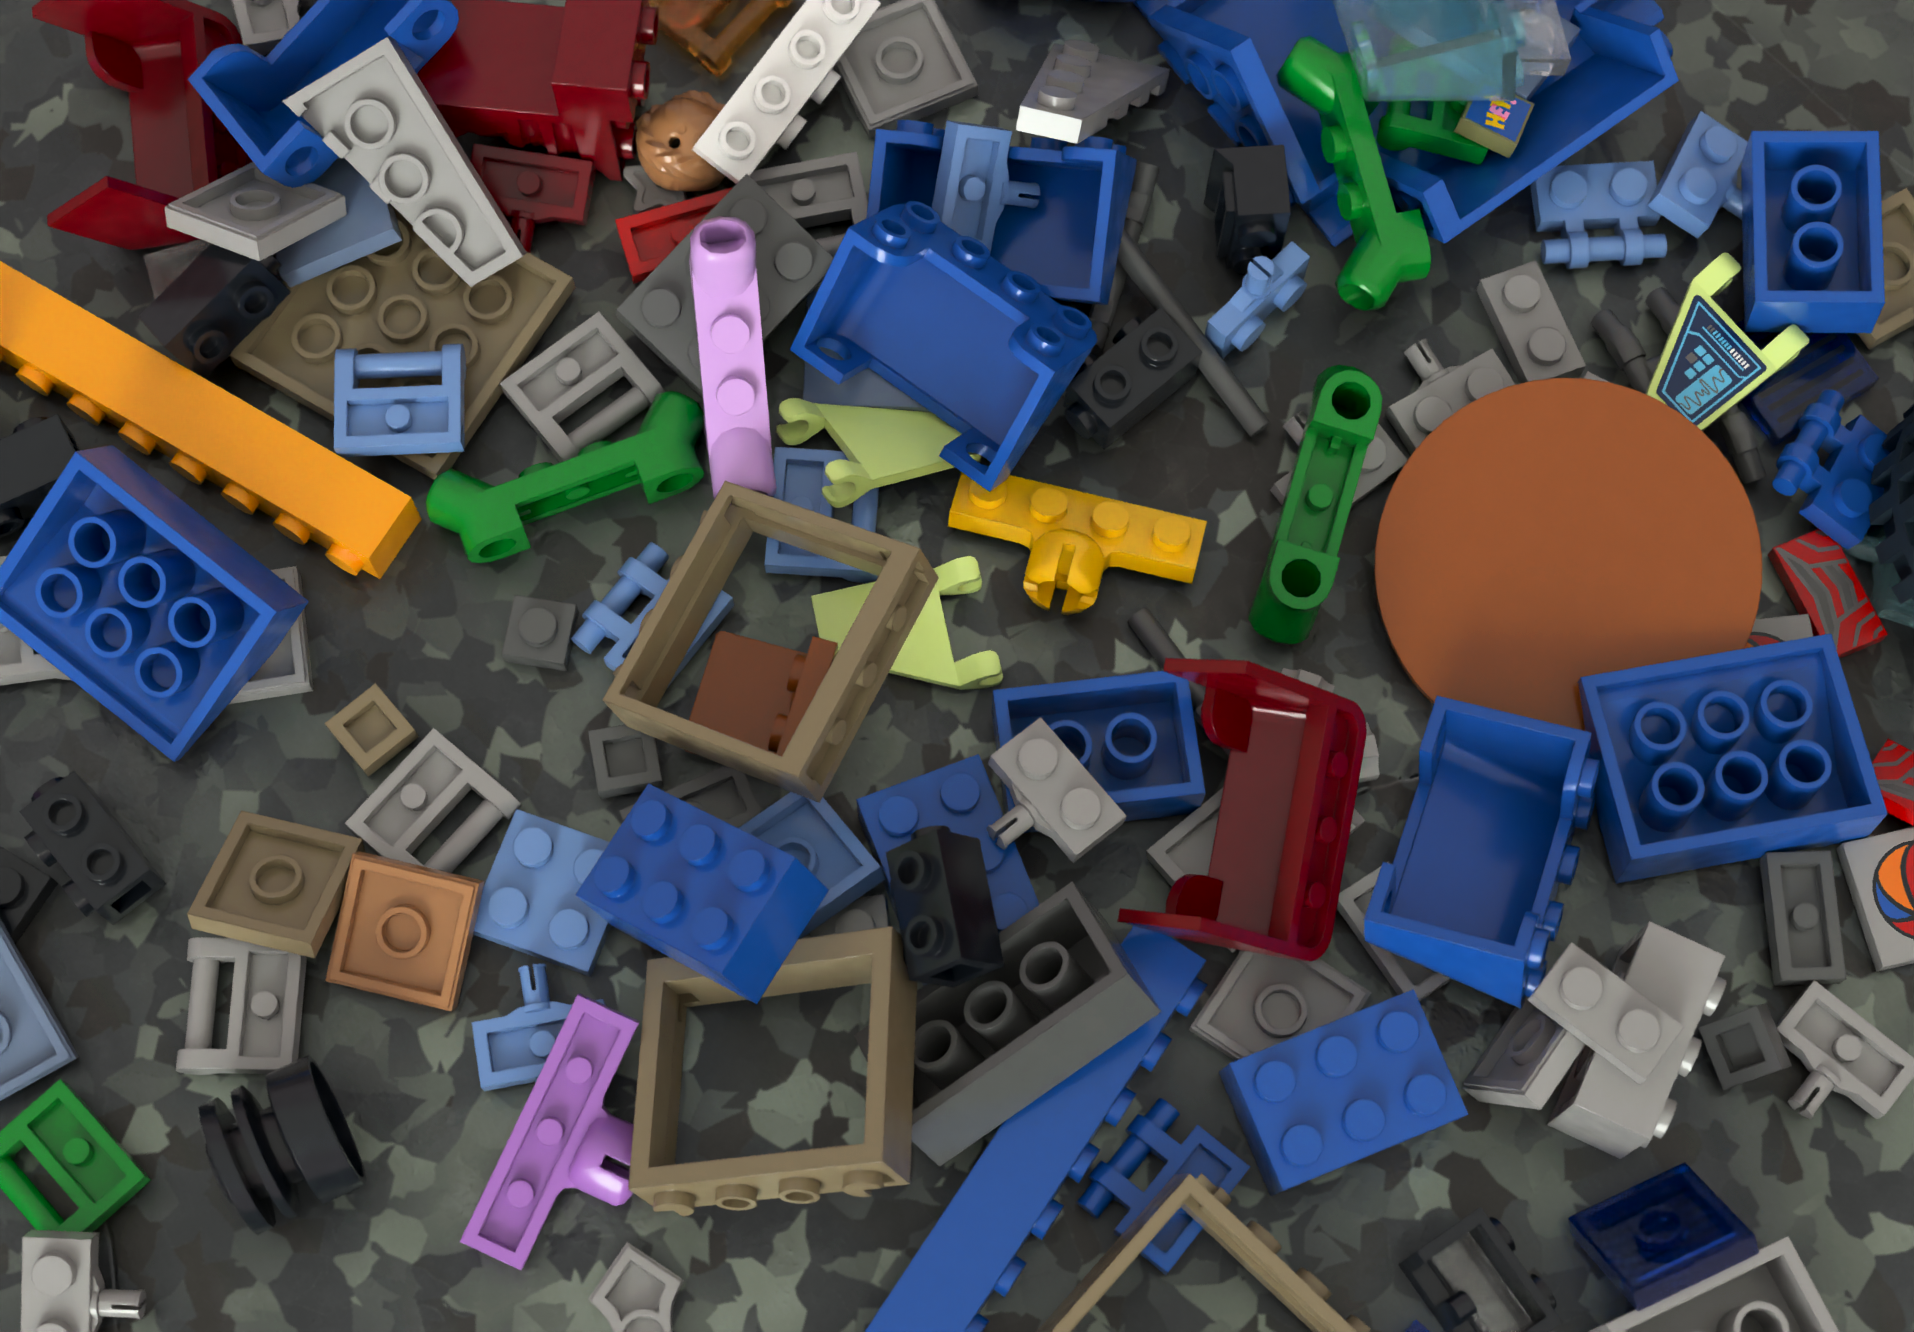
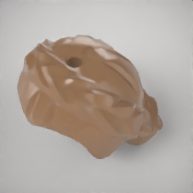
M689 90L681 95H675L671 100L662 105H653L636 120L638 158L651 181L666 190L688 192L710 190L723 181L725 175L696 154L692 148L724 108L725 104L717 103L708 92ZM680 139V145L677 148H672V141Z

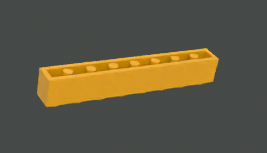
M0 261V362L4 361L18 369L16 376L23 383L44 396H48L52 390L69 399L66 404L73 412L94 425L98 426L104 419L120 428L117 433L119 437L141 453L150 455L153 449L171 458L169 465L189 481L201 485L206 478L223 488L221 492L222 497L239 510L253 515L256 509H259L275 518L273 526L294 542L305 545L308 539H311L328 549L325 556L344 571L357 575L362 569L378 579L382 578L422 519L412 497Z

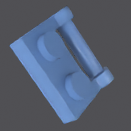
M443 344L442 351L358 354L356 348L337 349L334 361V450L336 454L341 457L465 452L464 381L466 379V357L463 344ZM442 376V385L358 388L360 379Z
M775 447L773 465L776 494L773 497L833 518L834 507L822 495V488L824 486L834 485L825 475V467L834 460L843 459L849 461V459L842 451ZM879 487L871 489L853 502L852 525L876 533ZM767 537L764 563L766 573L839 577L857 583H870L878 578L877 575Z

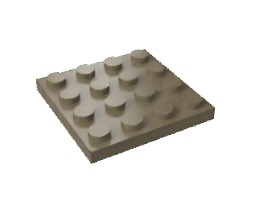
M395 209L402 241L291 288L283 281L282 283L291 293L229 355L235 366L334 422V361L337 349L356 348L358 354L442 351L443 344L462 343L466 357V379L464 381L466 447L502 395L503 391L500 382L520 369L576 287L573 277L528 252L520 259L470 287L413 231V225ZM442 376L360 379L358 388L442 385ZM462 452L391 456L435 480L439 474L451 469Z

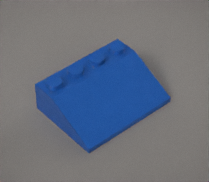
M113 445L80 450L74 453L0 567V623L173 762L180 760L242 687L274 653L309 602Z
M1832 634L1580 677L1578 681L1585 731L1592 732L1589 758L1600 760L1594 792H1596L1599 825L1615 883L1762 857L1766 852H1795L1867 838L1888 814Z

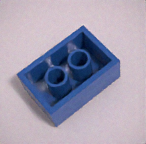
M1751 131L1741 163L1744 332H1783L1791 324H1795L1804 333H1872L1885 304L1879 131Z
M1164 671L993 690L991 713L996 751L1041 717L1126 814L1125 821L1191 814L1201 807L1205 796V786L1189 680ZM1000 779L1004 813L1006 814L1015 805L1009 788ZM1031 827L1030 829H1028V830H1027L1026 832H1024V833L1038 832V831H1037L1034 827Z
M979 754L856 799L858 820L872 856L882 868L885 876L883 884L897 920L896 904L890 890L891 878L886 852L911 841L910 836L916 830L935 825L947 826L953 833L980 839L998 933L1039 905L1015 842L1013 841L1003 850L996 844L998 837L992 840L988 834L987 826L1003 816V812Z
M648 783L575 895L613 927L757 1004L829 889L795 856Z
M1414 989L1231 1062L1219 1071L1221 1080L1270 1197L1469 1115Z

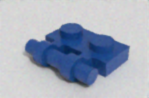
M1826 389L1820 394L1817 402L1809 404L1804 410L1798 422L1800 433L1795 442L1786 444L1776 461L1778 472L1772 482V486L1777 492L1786 496L1794 495L1798 488L1808 494L1798 513L1848 550L1862 542L1871 525L1869 505L1881 497L1884 492V488L1871 484L1873 469L1878 462L1891 452L1882 447L1887 434L1861 414L1848 422L1844 427L1841 424L1839 413L1845 403V399L1839 392ZM1820 447L1830 454L1823 467L1819 464L1817 454Z
M1158 1098L1145 1116L1137 1114L1125 1131L1129 1136L1108 1163L1100 1161L1089 1174L1088 1178L1092 1183L1077 1200V1204L1088 1214L1098 1219L1112 1200L1119 1202L1129 1211L1113 1231L1114 1234L1120 1237L1175 1174L1190 1173L1196 1179L1202 1173L1216 1187H1221L1229 1195L1249 1170L1250 1166L1198 1124L1180 1145L1166 1133L1180 1113L1170 1103L1162 1098ZM1151 1153L1166 1165L1143 1192L1130 1182L1129 1178L1148 1154ZM1180 1207L1142 1250L1140 1255L1167 1275L1203 1227Z

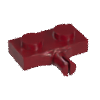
M473 143L471 163L503 215L511 219L510 226L528 253L531 252L535 223L559 221L587 226L596 173L593 161Z

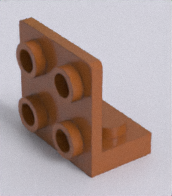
M719 631L716 634L689 721L782 757L838 653V643L813 636L808 653H803L726 631Z

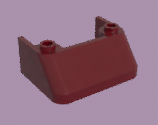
M187 0L39 1L32 7L33 18L85 36L87 60L95 75L106 84L129 92L136 184L105 176L47 215L48 227L128 250L204 241L167 227L164 207L253 162L188 81V78L213 50L228 44H242L236 26L223 14Z
M1165 658L1164 672L1206 687L1201 706V721L1204 731L1211 742L1230 750L1208 876L1186 874L1174 883L1166 900L1165 913L1120 908L1117 921L1194 942L1294 960L1315 961L1319 959L1327 950L1332 938L1366 742V721L1361 708L1350 699L1247 660Z

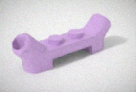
M719 216L704 220L695 226L690 237L689 258L704 408L705 440L709 457L714 499L716 498L725 481L773 497L776 494V480L768 412L756 269L755 234L745 221L736 217Z

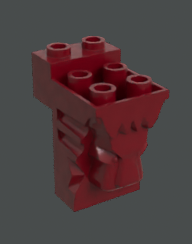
M451 0L459 14L457 28L450 39L424 65L417 75L455 137L471 132L485 137H502L509 144L522 148L528 143H531L533 147L542 145L547 149L548 155L559 156L563 152H571L577 154L582 160L593 161L596 170L604 174L609 180L622 182L626 159L634 160L637 154V125L633 122L636 106L643 107L649 93L650 63L649 61H644L646 45H656L659 32L658 7H650L649 0H566L565 7L497 0Z

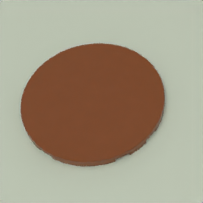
M1551 378L1511 385L1489 393L1448 417L1422 441L1400 471L1386 500L1377 531L1374 584L1381 622L1384 625L1391 646L1404 671L1418 690L1433 705L1436 696H1441L1585 731L1578 684L1580 677L1745 648L1759 608L1762 588V551L1754 511L1741 481L1719 448L1695 424L1663 402L1628 387L1586 378Z

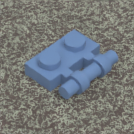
M1654 161L1560 165L1531 183L1530 188L1536 232L1560 231L1561 239L1542 240V263H1565L1567 269L1587 268L1589 262L1619 260L1621 266L1641 265L1643 259L1664 258L1667 253L1665 234H1643L1641 229H1639V227L1656 226L1661 217L1659 213L1647 206L1657 187ZM1614 228L1615 236L1588 237L1585 230Z
M649 542L636 559L629 557L617 573L621 578L601 602L594 600L582 614L585 621L571 637V640L588 654L593 652L604 637L614 640L616 644L604 657L606 666L612 671H615L619 665L623 664L639 635V628L644 616L655 607L669 582V579L665 580L657 574L669 559L668 554L655 543ZM723 590L719 593L670 684L733 608V597ZM639 594L651 598L652 600L632 624L621 617Z

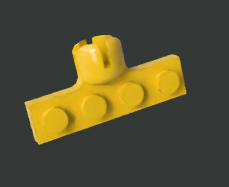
M961 472L949 512L948 527L1007 540L1028 547L1030 549V556L1023 581L1025 592L1033 603L1049 611L1055 588L1067 590L1061 614L1071 615L1080 613L1094 604L1103 571L1108 567H1121L1192 584L1207 521L1009 475L1003 483L989 492Z

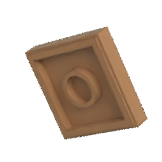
M361 851L352 853L325 981L452 1012L458 1007L485 881Z

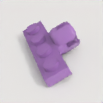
M579 993L466 1227L460 1240L461 1243L522 1270L558 1194L564 1188L579 1189L613 1206L624 1204L632 1196L633 1192L628 1190L630 1170L606 1159V1156L630 1166L634 1124L611 1114L604 1106L606 1092L640 1021Z

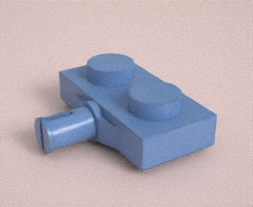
M1700 111L1685 129L1647 206L1697 239L1710 227L1717 211L1721 207L1742 220V190L1736 187L1737 170L1743 160L1748 141Z
M947 120L932 209L938 213L940 221L961 236H969L980 241L991 253L995 225L1004 209V205L1034 209L1037 207L1039 199L1019 194L1040 196V187L1036 182L1028 183L1009 180L1007 158L1012 131L1001 127Z
M1293 241L1272 260L1265 256L1254 257L1253 263L1250 261L1248 264V273L1243 278L1241 288L1208 320L1205 336L1222 359L1235 347L1242 352L1251 346L1266 326L1263 320L1277 307L1283 312L1289 309L1305 291L1307 283L1304 281L1310 256Z
M532 964L536 990H534L531 968L528 965L518 968L524 1006L517 1008L504 1017L472 1022L480 1086L484 1091L536 1082L573 1005L550 1001L546 964ZM604 999L595 1000L606 1005Z

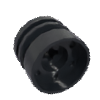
M310 1055L267 1074L266 1085L271 1106L265 1109L261 1107L257 1099L243 1085L233 1089L231 1092L235 1117L226 1104L218 1097L201 1104L199 1107L200 1122L206 1139V1153L213 1173L226 1198L231 1204L235 1205L250 1230L257 1235L274 1228L276 1224L271 1198L282 1215L287 1219L291 1220L300 1215L301 1205L296 1183L302 1180L306 1182L314 1195L324 1204L364 1186L367 1182L365 1168L346 1118L328 1081Z

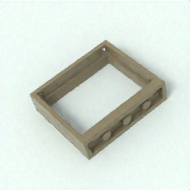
M725 481L709 510L703 511L700 526L685 553L673 564L669 582L655 607L644 616L639 628V635L623 664L619 665L612 673L615 678L606 692L603 702L629 728L820 803L939 577L918 547ZM753 532L878 576L782 757L656 708Z
M893 926L798 939L762 997L871 983L864 1143L675 1164L687 1007L747 999L670 957L647 960L628 1190L653 1206L655 1212L674 1210L681 1216H688L694 1213V1207L717 1205L729 1210H748L756 1207L757 1200L776 1198L790 1203L807 1204L818 1201L820 1194L844 1191L853 1196L872 1197V1189L910 1184L917 981L909 980L907 965L903 957L901 934Z
M1188 1173L1175 1174L1037 1332H1071L1180 1207L1312 1332H1369L1371 1328L1351 1314L1344 1320L1326 1303L1332 1294L1318 1278L1302 1267L1296 1273L1276 1255L1282 1247L1266 1229L1253 1220H1250L1245 1226L1226 1208L1232 1199L1221 1187H1216L1202 1173L1196 1179Z

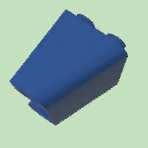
M318 0L298 23L284 35L283 39L266 57L239 43L221 46L207 56L206 60L188 78V81L263 174L284 186L292 188L302 187L319 178L337 160L338 156L322 141L323 137L302 116L298 117L283 100L388 36L397 41L417 74L455 32L459 21L458 10L451 0Z
M897 120L896 130L876 129L866 218L892 205L906 204L909 201L921 202L932 208L945 130L934 128L932 123L913 120ZM1090 136L1078 144L1075 143V146H1067V141L1032 137L1030 148L1010 146L1007 158L1009 180L1028 183L1036 182L1040 187L1041 194L1040 196L1019 194L1039 199V203L1034 209L1004 205V209L995 225L990 256L1010 270L1019 271L1032 277L1040 285L1041 291L1054 300L1108 305L1137 160L1126 155V146L1113 144V139Z
M909 201L906 204L892 205L848 227L789 350L838 385L866 368L873 370L962 433V435L945 445L939 456L990 492L1008 478L1098 340L1096 333L1091 328L1092 323L1084 313L1073 307L1062 306L1041 291L1040 285L1032 277L1019 271L1010 270L990 256L989 249L983 243L969 236H961L941 222L938 213L928 205L917 201ZM819 347L833 350L844 360L831 358L823 353ZM968 452L983 456L991 462L990 466L975 461Z
M1436 696L1419 749V783L1393 864L1382 862L1364 918L1365 941L1522 1009L1526 997L1532 995L1545 977L1548 961L1544 959L1549 941L1555 942L1558 935L1564 903L1555 901L1560 883L1572 885L1581 848L1571 845L1576 828L1588 830L1596 800V792L1593 791L1598 776L1600 760L1589 758L1592 732Z

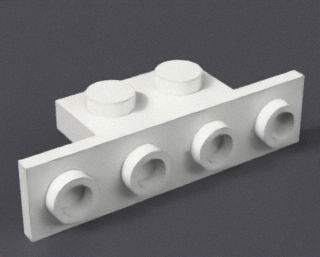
M806 0L693 146L692 150L735 184L746 174L750 176L776 143L786 150L807 123V120L799 115L800 111L810 98L820 105L839 81L841 76L833 70L834 66L880 6L881 2L878 0Z

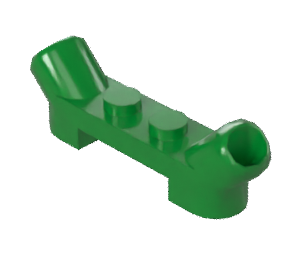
M1311 35L1301 37L1276 75L1278 86L1318 111L1323 127L1321 132L1322 152L1326 161L1333 163L1339 183L1337 190L1339 211L1345 220L1350 221L1356 246L1335 281L1337 291L1342 300L1358 310H1378L1385 306L1398 283L1421 280L1427 277L1431 265L1428 236L1420 209L1396 213L1369 120L1371 113L1386 95L1374 55L1366 48L1338 53Z
M1343 365L1328 367L1317 376L1313 386L1311 407L1262 579L1248 617L1255 632L1276 643L1292 645L1306 640L1309 637L1320 606L1327 598L1333 586L1340 558L1337 557L1366 451L1374 439L1382 411V395L1378 385L1367 373L1355 367Z
M672 390L658 393L637 435L615 443L611 441L592 443L580 450L577 457L555 465L550 462L532 465L524 469L518 478L497 486L451 468L439 474L434 480L426 499L427 514L430 521L434 524L459 534L469 561L473 563H487L531 548L523 526L639 483L642 486L648 504L677 495L690 489L704 477L705 471L694 448L704 428L703 409L698 402L682 393Z

